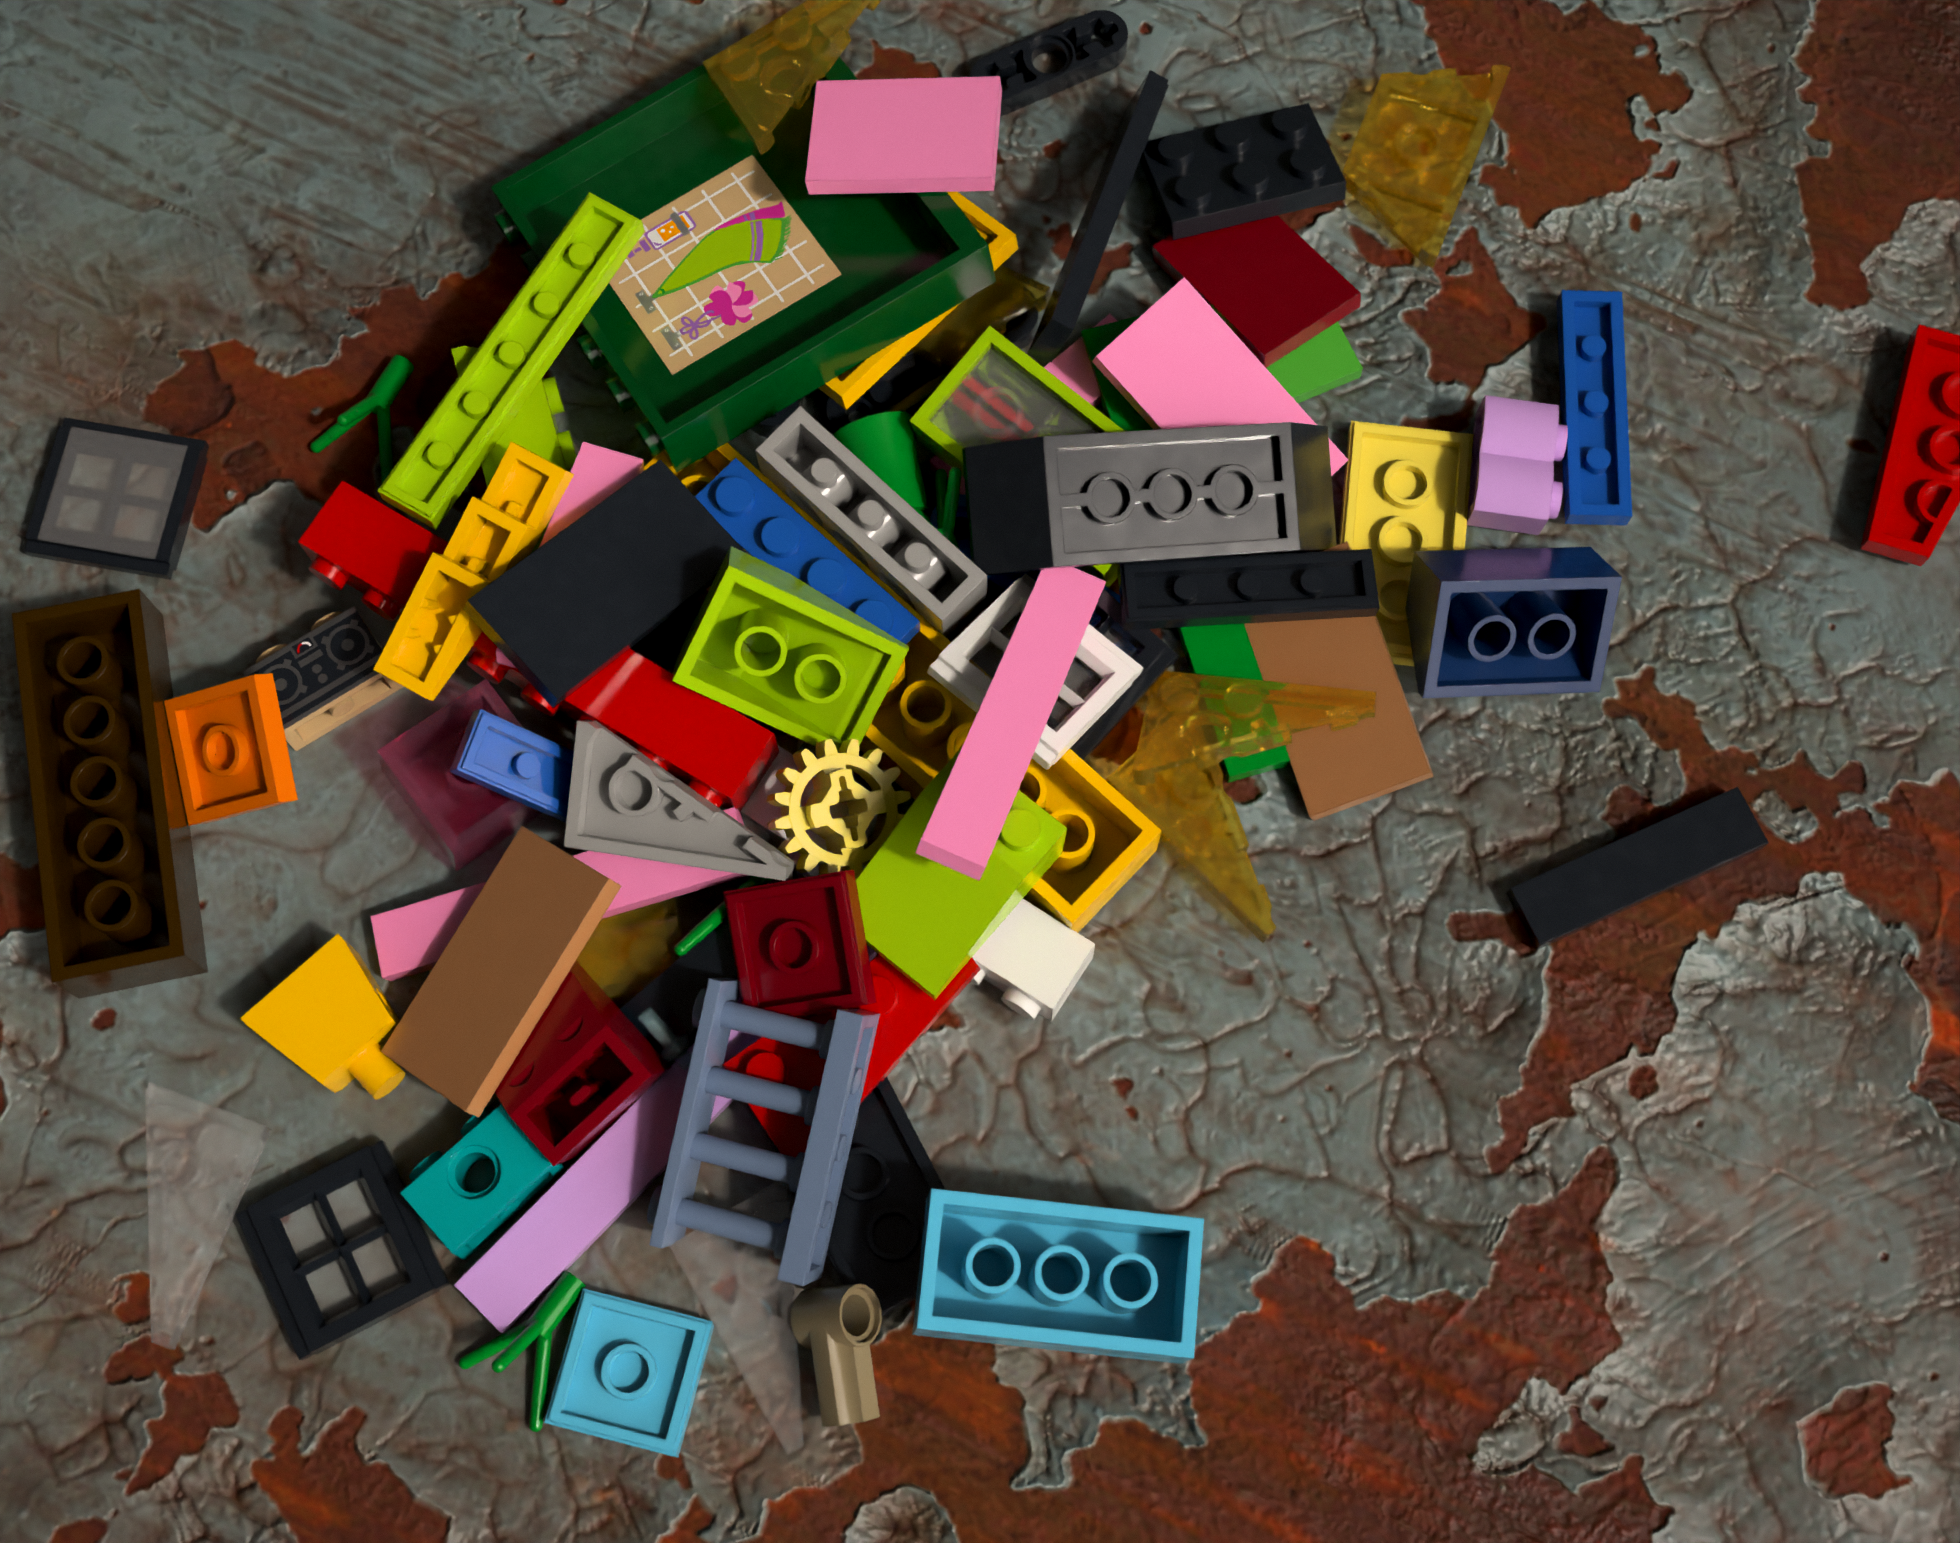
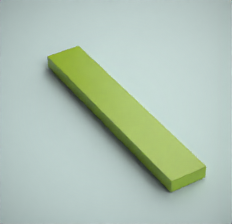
M589 192L380 486L378 493L382 500L435 530L438 528L645 232L642 220Z

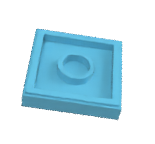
M583 1288L544 1423L678 1458L715 1323Z

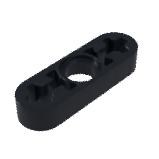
M1107 10L1092 11L981 58L973 66L970 77L1000 76L1001 84H1006V90L1002 92L1000 116H1003L1118 67L1126 56L1127 25L1114 12ZM1099 34L1100 38L1104 41L1111 39V46L1104 48L1099 41L1091 43V37ZM1082 51L1081 60H1076V54ZM1055 53L1065 61V66L1056 73L1047 74L1037 70L1033 65V61L1040 54ZM1017 66H1022L1023 74H1017Z

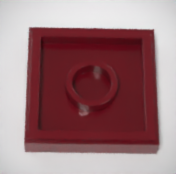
M854 869L723 892L742 1004L789 1016H800L876 1003Z

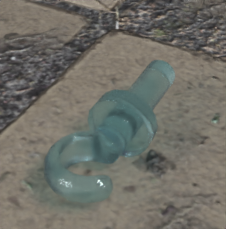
M651 1007L644 1010L638 1016V1019L664 1048L659 1056L665 1063H669L674 1059L682 1070L688 1068L692 1054L686 1048L690 1045L691 1040L685 1034L676 1037Z

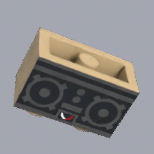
M354 606L344 612L337 611L323 616L314 623L309 633L290 644H280L269 648L257 658L255 665L243 671L245 677L253 674L273 673L286 741L295 751L300 750L404 687L373 670L383 649Z

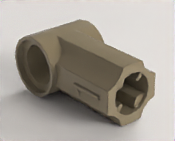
M865 1284L807 1288L799 1293L791 1309V1326L794 1336L802 1346L812 1349L822 1427L865 1422L880 1417L870 1343L879 1334L882 1323V1309L874 1291Z

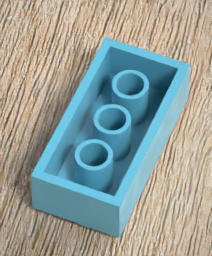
M931 1188L926 1199L912 1335L1178 1364L1194 1359L1204 1218Z

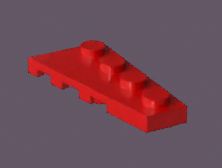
M1918 324L1909 338L1860 549L1922 566L1930 558L1960 503V335Z
M880 955L870 961L876 1003L851 1007L880 1014L861 1103L880 1081H884L898 1065L901 1057L922 1033H926L981 970L973 957L935 1000ZM837 1010L793 1017L826 1024L829 1019L835 1020ZM761 1037L722 1065L725 1070L811 1091L815 1085H821L826 1060L819 1057V1051ZM748 1103L781 1154L797 1157L799 1152H806L811 1126L805 1125L804 1117Z

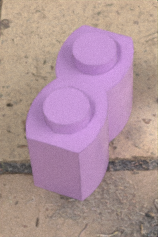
M1484 396L1476 411L1473 428L1467 515L1468 526L1539 535L1549 518H1557L1562 502L1563 485L1562 482L1554 481L1553 462L1562 461L1568 438L1567 425L1559 424V405Z

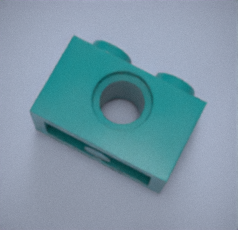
M502 1104L496 1109L492 1106L485 1107L479 1118L473 1115L460 1131L464 1137L444 1155L441 1151H436L423 1159L409 1175L412 1183L400 1193L449 1251L464 1260L470 1257L567 1170L562 1163L553 1166L512 1120ZM479 1161H493L495 1165V1178L492 1184L482 1192L470 1193L466 1187V1175L469 1169Z

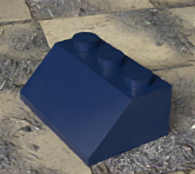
M1591 547L1414 551L1405 610L1418 693L1422 698L1600 692L1622 576Z

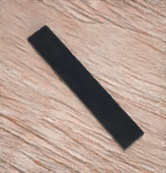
M1151 70L1125 109L1027 355L1046 365L1049 361L1052 362L1074 330L1169 86L1167 84L1168 79Z

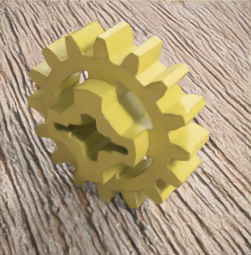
M827 739L816 743V757L808 749H802L793 754L795 764L798 767L797 771L786 767L779 769L775 774L777 779L786 788L784 792L767 795L766 802L781 808V817L767 823L768 830L785 831L787 838L780 844L777 850L783 854L798 851L801 856L798 859L796 870L800 873L810 872L817 865H820L819 875L839 872L840 869L842 871L854 869L855 878L857 879L863 871L862 863L865 867L868 865L904 816L898 813L897 804L911 798L910 792L894 791L891 783L897 779L901 771L898 767L881 770L878 767L883 753L880 749L868 750L865 754L859 756V741L857 739H849L842 742L837 752L832 739ZM852 771L860 775L872 789L871 792L854 781ZM812 779L814 790L804 807H800L803 791ZM846 802L849 815L832 819L830 806ZM878 814L875 829L867 841L865 831L874 816ZM810 829L825 839L827 851L816 845L805 830Z

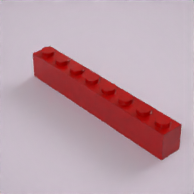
M343 480L298 540V543L312 561L308 569L317 578L337 590H341L345 584H348L364 594L361 601L368 608L392 622L397 615L401 616L432 553L435 552L443 555L449 543ZM483 631L467 653V656L470 657L467 661L468 666L482 677L495 684H500L503 678L508 679L523 688L520 695L525 701L549 716H553L558 709L577 721L588 719L599 722L718 808L720 806L725 809L735 807L741 812L779 754V748L773 732L734 709L673 682L672 673L631 649L627 650L554 708L517 668L497 663V646Z

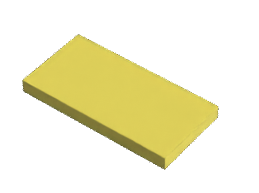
M1351 421L1348 431L1346 453L1348 461L1345 464L1338 545L1348 541L1352 550L1372 549L1380 607L1376 614L1393 664L1414 666L1405 610L1414 551L1465 550L1473 434Z

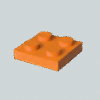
M273 673L253 674L164 701L188 826L207 824L298 800Z

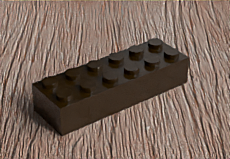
M140 589L12 613L52 983L80 999L207 973L208 967L190 826H188L164 705L165 700L173 698L162 613Z

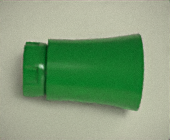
M892 411L870 415L843 426L833 434L839 442L930 522L929 516L932 510L921 474L915 433L909 421L913 417L911 414L902 411Z

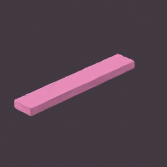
M1074 567L1041 570L919 842L916 854L980 881L1106 581Z
M733 807L723 810L744 825L742 814L737 808ZM594 851L573 855L576 859L621 885L620 890L602 919L748 876ZM486 882L370 916L382 978L395 981L432 970Z

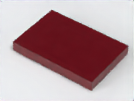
M1278 215L1173 240L1171 235L1152 246L1153 260L1176 283L1185 277L1266 368L1349 315L1361 305V293Z

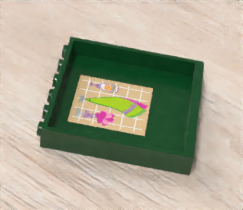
M802 8L797 9L491 186L502 209L494 214L493 217L511 247L522 242L527 251L521 254L520 257L530 275L589 192L642 220L645 232L578 326L583 334L575 339L594 370L605 365L611 374V377L604 380L621 411L625 413L634 408L641 420L633 425L649 453L654 457L663 452L676 472H679L996 282L987 242L947 192L809 195L805 176L816 82L858 79Z

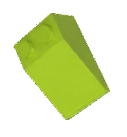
M730 546L675 659L672 681L816 746L817 742L832 739L838 752L842 742L845 740L857 739L860 746L909 651V646L790 573Z
M961 749L919 794L856 879L867 945L934 1000L1062 854L1068 829L1018 790L980 881L916 854V849Z

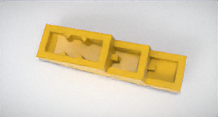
M510 442L482 499L472 496L443 555L435 552L432 553L373 670L427 700L434 701L482 632L481 628L463 610L467 600L531 554L574 474L521 445Z

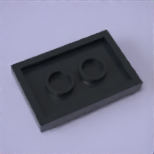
M1309 103L1147 141L1140 158L1141 165L1173 240L1344 200L1346 197V180Z

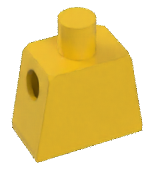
M338 933L241 1017V1020L249 1028L334 1093L342 1090L356 1078L366 1091L377 1100L395 1089L405 1077V1072L401 1067L381 1052L400 1020L360 954Z

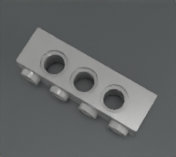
M801 406L755 450L760 472L946 638L987 598V575Z

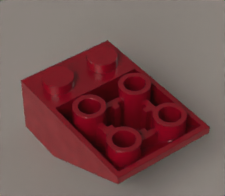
M575 961L497 1087L495 1094L512 1120L553 1166L577 1157L671 1069V1066L584 968Z

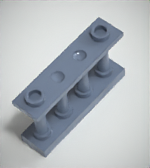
M730 977L709 978L707 988L700 990L693 1007L692 1025L698 1028L663 1185H659L655 1189L648 1207L647 1222L653 1226L649 1245L665 1248L684 1241L686 1228L773 1250L774 1257L781 1260L777 1280L805 1286L822 1277L880 1014L858 1008L837 1009L835 1020L829 1019L826 1024L817 1023L737 1003L740 992L738 979ZM731 1029L819 1051V1057L826 1060L821 1085H815L809 1091L722 1069ZM716 1095L804 1117L805 1125L811 1126L806 1152H799L797 1157H792L707 1135ZM701 1161L789 1184L790 1192L796 1193L791 1219L786 1218L782 1224L693 1201Z

